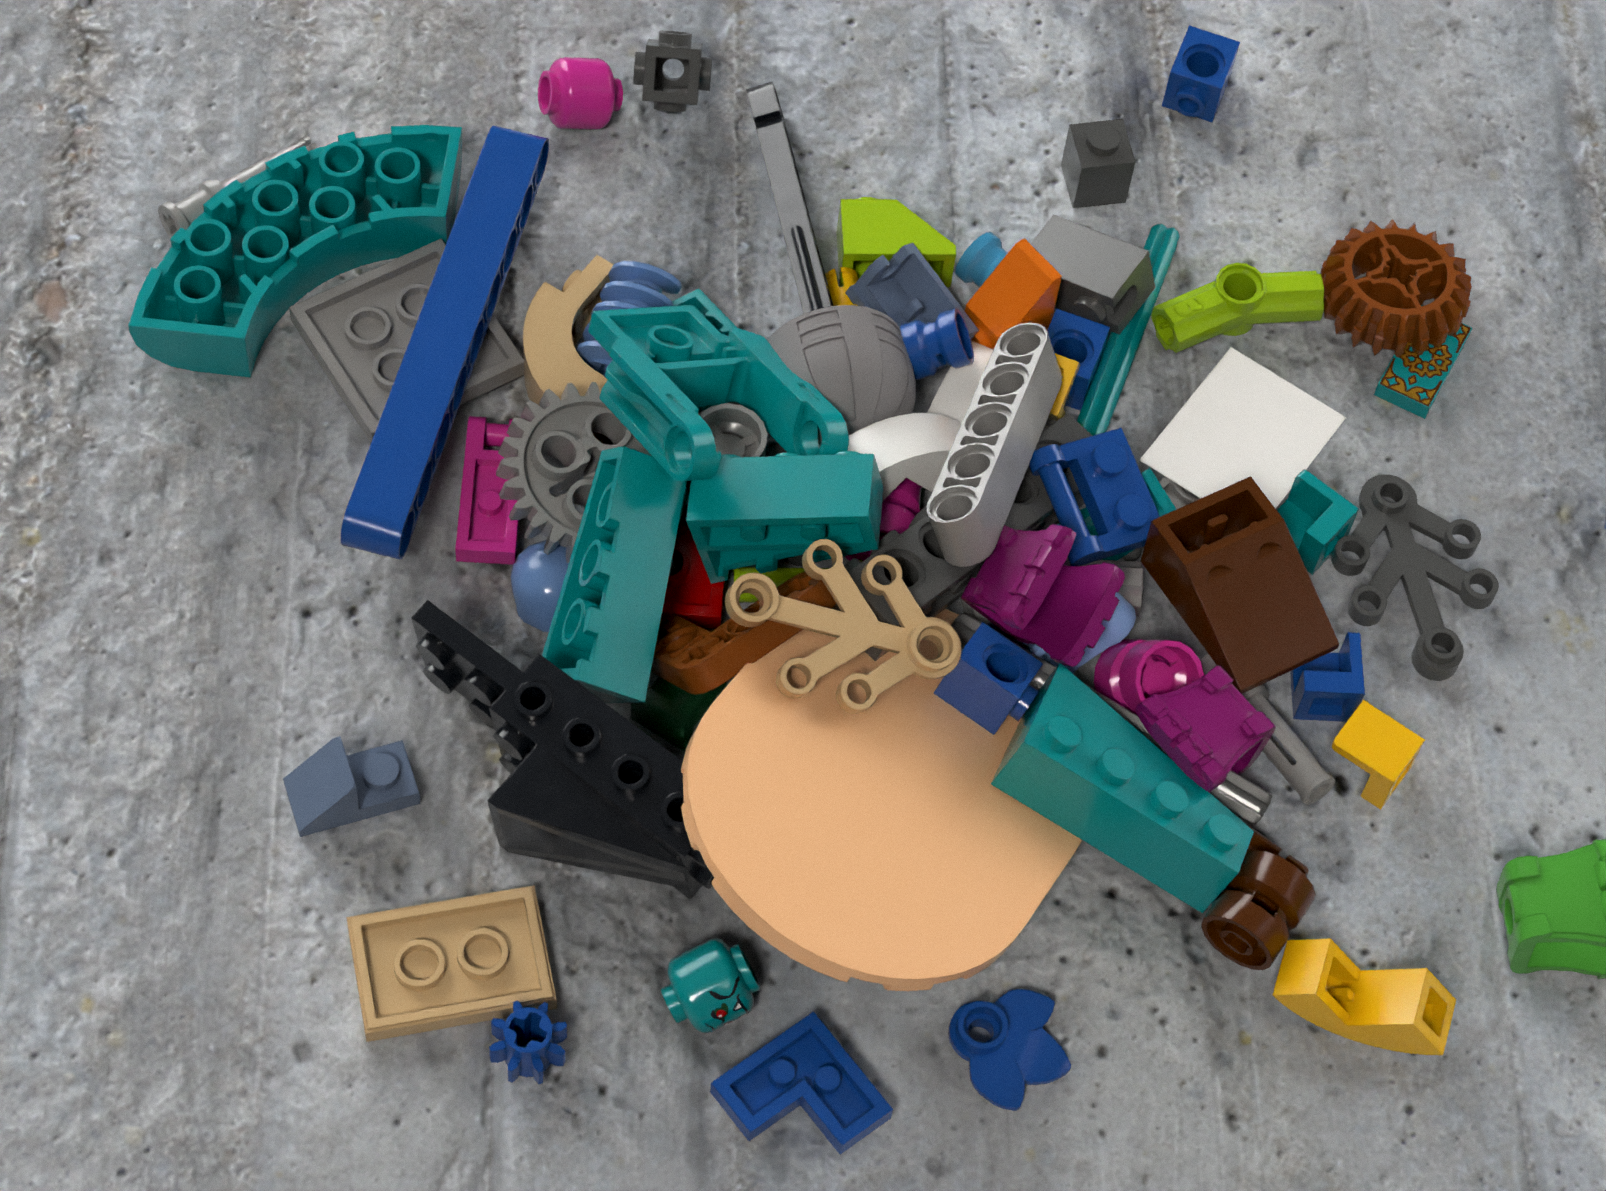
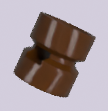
M1252 851L1245 856L1239 873L1228 884V890L1219 894L1203 918L1201 928L1204 936L1223 956L1238 965L1253 970H1265L1271 967L1283 949L1290 935L1289 930L1298 926L1312 905L1316 896L1314 887L1303 872L1282 857L1266 851Z

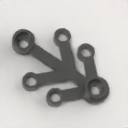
M1393 475L1375 476L1364 484L1359 495V506L1363 518L1351 535L1344 536L1337 542L1331 562L1333 567L1343 575L1355 576L1360 574L1365 569L1370 557L1371 545L1382 531L1386 532L1391 550L1368 585L1361 586L1354 591L1348 605V614L1359 625L1373 626L1377 624L1386 609L1387 598L1401 579L1420 633V637L1412 651V664L1421 676L1429 680H1446L1456 672L1463 658L1464 649L1458 636L1450 629L1444 627L1428 578L1458 594L1464 604L1474 609H1484L1492 603L1499 588L1498 580L1494 574L1485 569L1478 568L1466 572L1417 544L1411 531L1412 528L1441 543L1444 551L1449 556L1456 559H1467L1475 553L1481 540V532L1476 524L1466 519H1457L1450 523L1418 505L1414 489L1405 480ZM1382 496L1391 498L1396 503L1387 502L1382 498ZM1453 535L1465 536L1470 543H1459L1454 539ZM1342 552H1354L1358 555L1359 560H1349L1344 557ZM1470 585H1481L1486 589L1487 593H1477ZM1358 602H1371L1376 607V610H1365ZM1432 645L1441 646L1449 653L1437 652Z

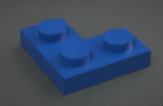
M814 1011L711 1082L710 1093L748 1141H751L801 1106L840 1155L890 1120L893 1108Z

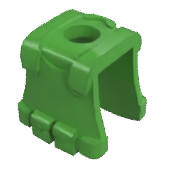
M1606 839L1594 840L1590 845L1558 855L1539 858L1538 856H1523L1509 861L1501 872L1496 887L1499 909L1503 914L1508 941L1507 955L1512 972L1528 974L1542 970L1572 971L1597 976L1598 980L1606 979Z

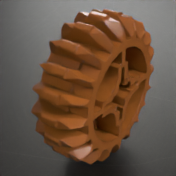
M1393 219L1384 229H1381L1372 221L1364 228L1363 232L1351 228L1344 240H1336L1327 260L1322 265L1320 274L1324 285V318L1335 320L1336 334H1352L1353 348L1364 342L1372 345L1374 356L1382 349H1389L1396 357H1400L1405 352L1406 345L1409 342L1412 350L1417 355H1422L1426 351L1428 343L1436 348H1440L1445 343L1447 335L1454 336L1458 332L1462 319L1466 317L1471 303L1469 300L1472 288L1470 283L1471 276L1465 274L1466 259L1454 257L1453 243L1439 245L1437 243L1436 231L1427 235L1418 233L1415 222L1408 229L1398 228ZM1366 273L1365 277L1355 279L1361 274ZM1433 298H1434V301H1433V302H1431V303H1429V304H1427V305L1421 306V305H1423V303H1424L1425 300H1429V299H1433Z

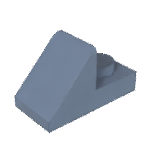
M341 736L330 740L283 778L300 837L420 804V793L403 740L346 755Z

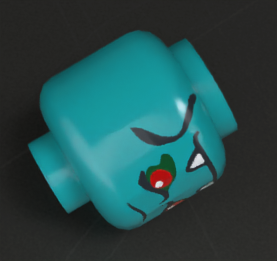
M713 938L670 960L667 972L671 984L662 988L661 993L677 1024L689 1019L693 1027L699 1032L710 1033L752 1011L754 1006L753 993L761 990L740 945L736 944L729 947L722 939Z

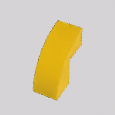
M1331 938L1287 940L1272 994L1292 1012L1329 1032L1377 1048L1420 1055L1444 1054L1456 1004V999L1428 968L1360 970Z

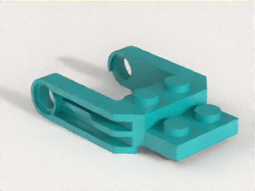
M693 305L599 310L592 312L588 332L613 359L606 368L604 377L607 379V382L601 389L599 399L674 480L679 482L710 479L716 474L721 461V452L716 451L713 433L698 412L699 409L706 410L711 406L728 402H737L754 411L764 422L766 431L786 452L804 456L834 455L841 451H848V429L842 414L812 384L794 374L763 336L737 327L731 328L728 336L721 334ZM818 427L820 429L822 436L821 446H819L818 442Z

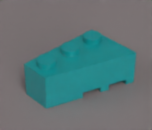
M841 451L834 455L804 456L786 452L768 457H740L733 454L721 455L718 471L712 478L691 481L686 522L709 580L713 584L727 581L728 571L741 567L756 565V570L760 574L777 570L779 559L803 555L805 550L814 541L819 539H829L835 542L840 547L843 556L878 549L884 486L874 454H861L854 451ZM816 550L813 552L814 562L831 559V556L826 551Z

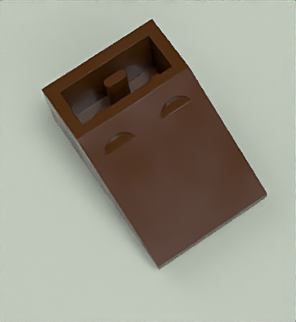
M1251 476L1151 521L1141 557L1142 564L1217 666L1220 665L1233 679L1232 684L1241 694L1338 649V639L1284 519Z

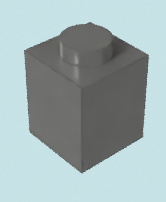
M1123 119L1069 124L1061 168L1072 208L1126 203L1136 162Z

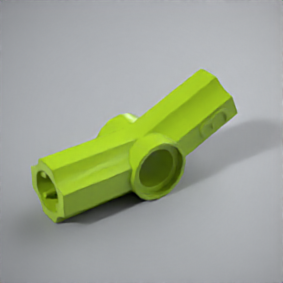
M1245 263L1228 264L1220 269L1215 281L1153 307L1151 319L1156 330V337L1165 350L1170 349L1178 353L1220 334L1228 336L1243 335L1250 331L1254 324L1320 321L1324 312L1323 280L1321 274H1317L1316 271L1260 273L1255 267Z

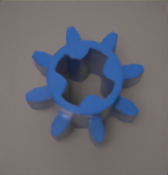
M517 1000L513 1002V1013L508 1016L506 1021L499 1018L492 1019L491 1034L501 1041L494 1042L489 1046V1059L491 1063H499L505 1060L508 1066L509 1082L513 1083L519 1076L534 1077L538 1084H542L544 1071L549 1067L550 1063L555 1066H564L565 1050L557 1044L567 1038L566 1022L551 1023L548 1017V1003L543 1002L538 1009L532 1007L523 1008ZM530 1037L539 1039V1042L531 1040L526 1048L517 1045V1043L526 1044Z

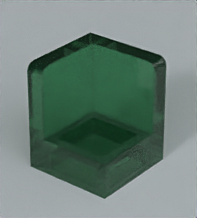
M658 677L650 688L648 687L645 702L631 703L630 719L685 752L697 725L711 704L726 688L727 682L705 693L690 694L665 679Z

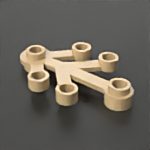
M829 539L814 541L802 556V566L808 576L823 581L841 611L780 596L774 582L769 577L760 573H747L740 576L726 593L725 607L727 613L739 625L756 627L770 620L837 638L805 658H792L780 667L776 675V684L779 691L788 698L798 699L804 697L814 688L818 679L871 647L897 653L867 675L863 673L851 674L838 685L836 700L839 706L850 714H859L874 704L877 695L911 674L926 680L942 678L957 666L961 657V641L956 630L940 618L926 617L902 580V568L899 562L889 555H878L872 558L864 566L861 580L868 592L885 597L901 627L878 621L842 563L843 554L840 547ZM816 550L826 551L832 559L831 568L821 569L817 567L813 561V552ZM874 566H883L889 570L891 574L890 584L882 585L876 582L872 575ZM743 593L753 594L759 601V611L749 613L743 610L739 603L740 595ZM921 640H930L937 646L938 656L936 659L930 660L921 654L919 650ZM798 668L803 671L807 680L806 686L803 688L791 686L787 680L788 669ZM856 683L864 688L866 692L865 703L856 704L849 699L847 695L849 684Z

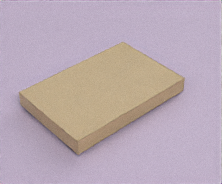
M535 885L346 917L366 1042L490 1021L493 1018H507L513 1013V1002L517 1000L523 1008L532 1007L538 1009L543 1002L548 1003V1010L557 1009V998Z

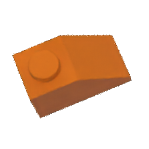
M1025 238L1012 247L965 307L966 314L979 330L971 340L993 350L999 337L1009 328L1021 323L1031 322L1039 323L1048 330L1053 318L1062 275Z

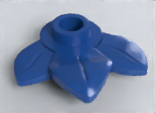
M1026 989L1010 990L994 1003L988 1001L967 1003L961 1006L951 1019L948 1030L949 1041L954 1051L961 1058L969 1062V1074L973 1087L982 1097L1002 1109L1012 1111L1020 1109L1024 1098L1025 1084H1048L1065 1076L1071 1069V1063L1062 1047L1051 1035L1042 1029L1048 1022L1055 1005L1054 1000L1043 994ZM975 1027L983 1028L989 1032L991 1039L984 1043L977 1042L970 1037L969 1030Z

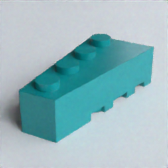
M625 446L601 451L542 653L543 657L604 703L645 702L679 520L688 501L687 481L679 482L674 480L653 456Z
M1059 663L1038 690V694L1023 714L991 785L1203 913L1239 873L1254 831L1211 793L1190 779L1172 759L1065 666Z

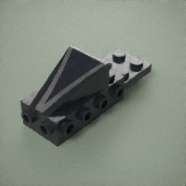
M429 600L420 607L411 619L418 640L416 648L422 655L425 665L423 673L431 683L444 693L451 694L453 690L460 693L471 702L469 708L474 715L488 727L495 729L493 736L499 745L501 753L499 760L510 773L509 777L487 800L499 846L509 853L670 885L688 899H691L702 885L707 889L713 886L711 882L714 876L705 864L700 851L694 850L691 847L684 826L681 806L684 803L683 773H681L682 760L538 653L528 666L521 671Z

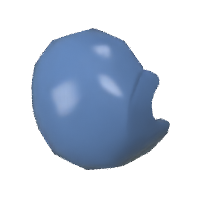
M546 540L528 546L517 556L516 562L512 565L511 586L518 616L523 622L543 632H549L569 563L566 561V547L558 545L554 551L547 555L544 553V545L546 543Z

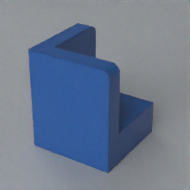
M1347 632L1339 653L1325 654L1290 671L1293 719L1348 721L1365 695L1360 633Z

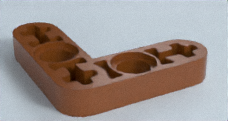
M806 572L795 575L777 587L780 596L830 609L836 604L823 581L811 578ZM757 600L744 610L749 613L758 612L760 607L759 601ZM667 614L661 616L651 672L690 694L705 693L724 684L737 675L746 663L753 664L803 629L767 620L760 626L745 627L739 625L731 618L710 632L676 614Z

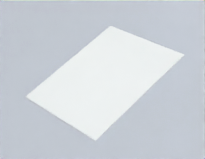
M1230 347L1141 457L1140 461L1200 499L1251 476L1276 509L1291 490L1295 477L1302 470H1306L1346 417Z

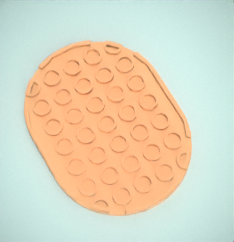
M944 609L934 618H940L951 625L959 614ZM803 629L753 664L746 663L711 704L697 725L686 747L681 766L684 795L681 811L691 847L694 850L700 851L705 864L714 876L711 884L730 909L767 943L814 971L844 982H848L852 977L866 982L879 983L888 991L930 990L934 984L959 978L968 979L989 967L1004 954L1026 926L1076 852L1082 840L991 785L1020 720L1017 721L1008 715L995 735H993L934 694V691L944 677L926 680L911 674L877 695L874 704L859 714H850L839 706L836 700V690L846 677L854 673L867 675L897 653L888 651L878 660L874 661L864 651L818 679L814 688L804 697L792 699L783 695L776 684V675L780 667L792 658H805L837 639L836 637ZM930 640L920 641L919 650L921 654L927 659H936L938 656L937 646ZM798 668L788 669L787 680L789 684L795 688L805 687L807 680L804 672ZM856 683L848 685L847 695L849 699L856 704L865 703L866 692L864 688Z

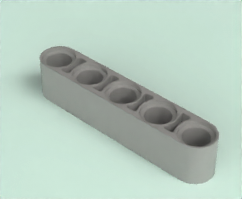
M1028 322L1015 325L1002 333L997 340L927 503L926 512L943 556L953 566L966 567L980 563L989 557L995 549L1061 387L1063 376L1048 332L1039 323Z

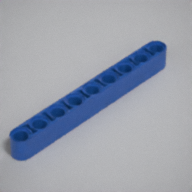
M494 125L490 128L347 505L341 529V544L343 546L399 560L404 557L543 178L549 152L548 138Z

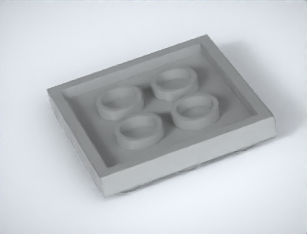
M442 239L436 240L289 307L292 323L370 443L372 442L446 246ZM492 315L460 405L524 375V359L494 315Z

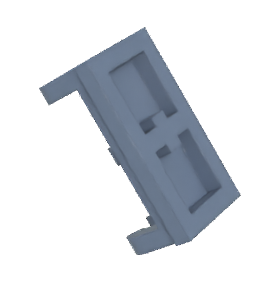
M914 243L902 246L890 261L884 255H881L867 268L858 281L845 292L853 304L878 310L892 318L899 327L901 324L914 320H920L923 323L935 322L939 313L957 308L963 315L971 339L979 331ZM946 364L944 367L938 368L937 371L947 368L949 365Z

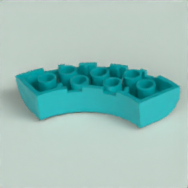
M435 125L391 126V133L356 138L355 132L338 135V141L327 146L308 151L304 145L265 162L266 170L250 177L243 183H240L237 179L203 204L204 212L186 230L180 227L171 237V247L157 268L151 267L137 296L128 324L129 332L135 344L150 357L172 367L195 372L251 378L256 358L271 330L289 310V307L293 306L307 293L337 275L354 268L382 260L399 258L439 239H442L446 245L454 225L462 163V127Z

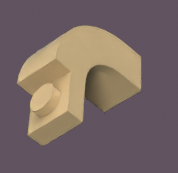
M598 255L592 259L583 271L575 270L566 280L562 291L544 282L529 305L523 327L524 382L529 400L538 405L545 390L550 389L561 400V395L567 383H573L580 396H585L591 382L597 383L600 393L602 387L607 382L604 375L584 362L575 348L583 335L585 327L590 323L593 308L597 303L602 302L600 292L603 286L610 282L608 274L614 264ZM593 433L594 437L602 443L608 439L603 434Z

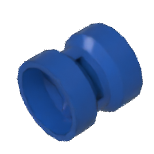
M954 308L939 313L935 322L923 323L920 320H914L901 324V335L916 380L934 376L937 369L944 367L946 364L955 369L973 364L974 351L971 337L959 309Z

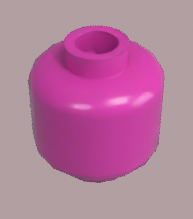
M559 58L552 63L549 70L543 71L538 84L539 108L541 113L549 116L550 121L557 128L578 130L601 129L608 124L613 111H619L623 101L622 83L620 79L614 78L610 66L602 59Z

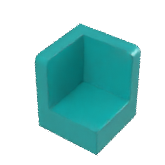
M1302 470L1295 477L1288 499L1277 509L1287 525L1306 570L1312 575L1333 554L1337 542L1342 537L1349 535L1359 508L1307 470Z

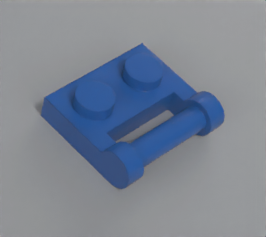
M1122 428L1062 445H1047L1034 451L1029 463L1032 474L1040 476L1060 525L1071 528L1076 532L1074 543L1068 555L1071 566H1081L1145 546L1151 521L1160 516ZM1064 468H1070L1098 536L1090 535L1063 471Z

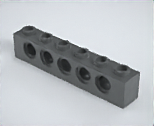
M1066 414L1050 427L1044 426L1035 450L1051 444H1066L1092 435L1070 414ZM1028 465L1004 525L1012 529L1024 531L1046 530L1052 524H1059V520L1040 476H1034ZM1064 468L1063 471L1080 508L1085 503L1070 468ZM927 505L914 517L906 531L901 534L896 530L890 531L879 541V548L872 550L870 557L863 562L853 558L844 565L880 622L901 627L885 597L871 594L862 584V570L875 556L889 555L899 562L902 568V580L924 615L933 618L962 596L970 579L976 578L985 562L983 560L980 563L966 567L953 566L948 563L943 556L926 512ZM879 565L873 567L872 575L876 582L882 585L890 584L891 574L889 570ZM837 603L832 608L841 611ZM871 647L865 652L876 661L888 651Z

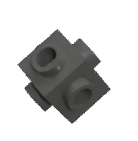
M659 31V40L648 39L646 52H635L633 85H643L642 101L654 102V109L685 112L687 104L697 105L699 90L710 91L712 58L702 57L703 43H692L691 33ZM669 59H678L684 66V72L678 78H670L664 73L663 64Z

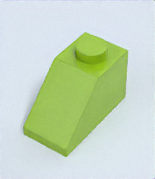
M873 197L840 199L836 231L839 287L844 286L840 267L852 268L857 272L858 278H860L867 268L881 255H884L890 261L902 246L910 243L915 244L945 286L951 287L956 259V245L897 199H876Z

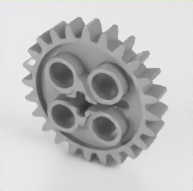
M591 382L585 396H580L573 383H567L561 395V400L553 391L548 389L545 390L539 405L528 401L520 415L521 418L514 417L506 432L510 437L504 438L498 454L503 456L504 459L501 460L496 470V476L508 480L504 483L499 493L500 499L517 500L508 517L510 520L528 518L531 523L524 537L530 539L540 533L546 536L544 553L547 555L554 551L558 545L566 547L567 563L570 561L583 516L574 508V505L586 506L601 451L625 446L652 456L599 399L600 391L596 382ZM593 433L605 435L612 441L613 445L598 441ZM543 456H552L558 459L564 468L548 464ZM584 472L586 476L583 479L579 480ZM564 489L568 490V492L559 496H552L550 494Z

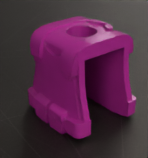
M1052 524L1046 530L1024 531L1012 529L1004 525L995 549L986 558L976 578L970 579L961 599L1009 636L1024 643L1037 645L1051 655L1050 658L1057 663L1071 667L1077 666L1085 654V648H1094L1104 632L1105 627L1101 624L1102 621H1110L1120 601L1115 597V593L1119 592L1124 583V572L1117 565L1106 562L1086 566L1064 565L1076 537V532L1071 528Z
M1220 665L1180 689L1161 695L1154 693L1138 704L1135 709L1140 721L1152 738L1190 779L1208 792L1221 785L1230 770L1239 775L1244 773L1258 758L1276 728L1263 712L1257 711L1232 684L1233 679Z

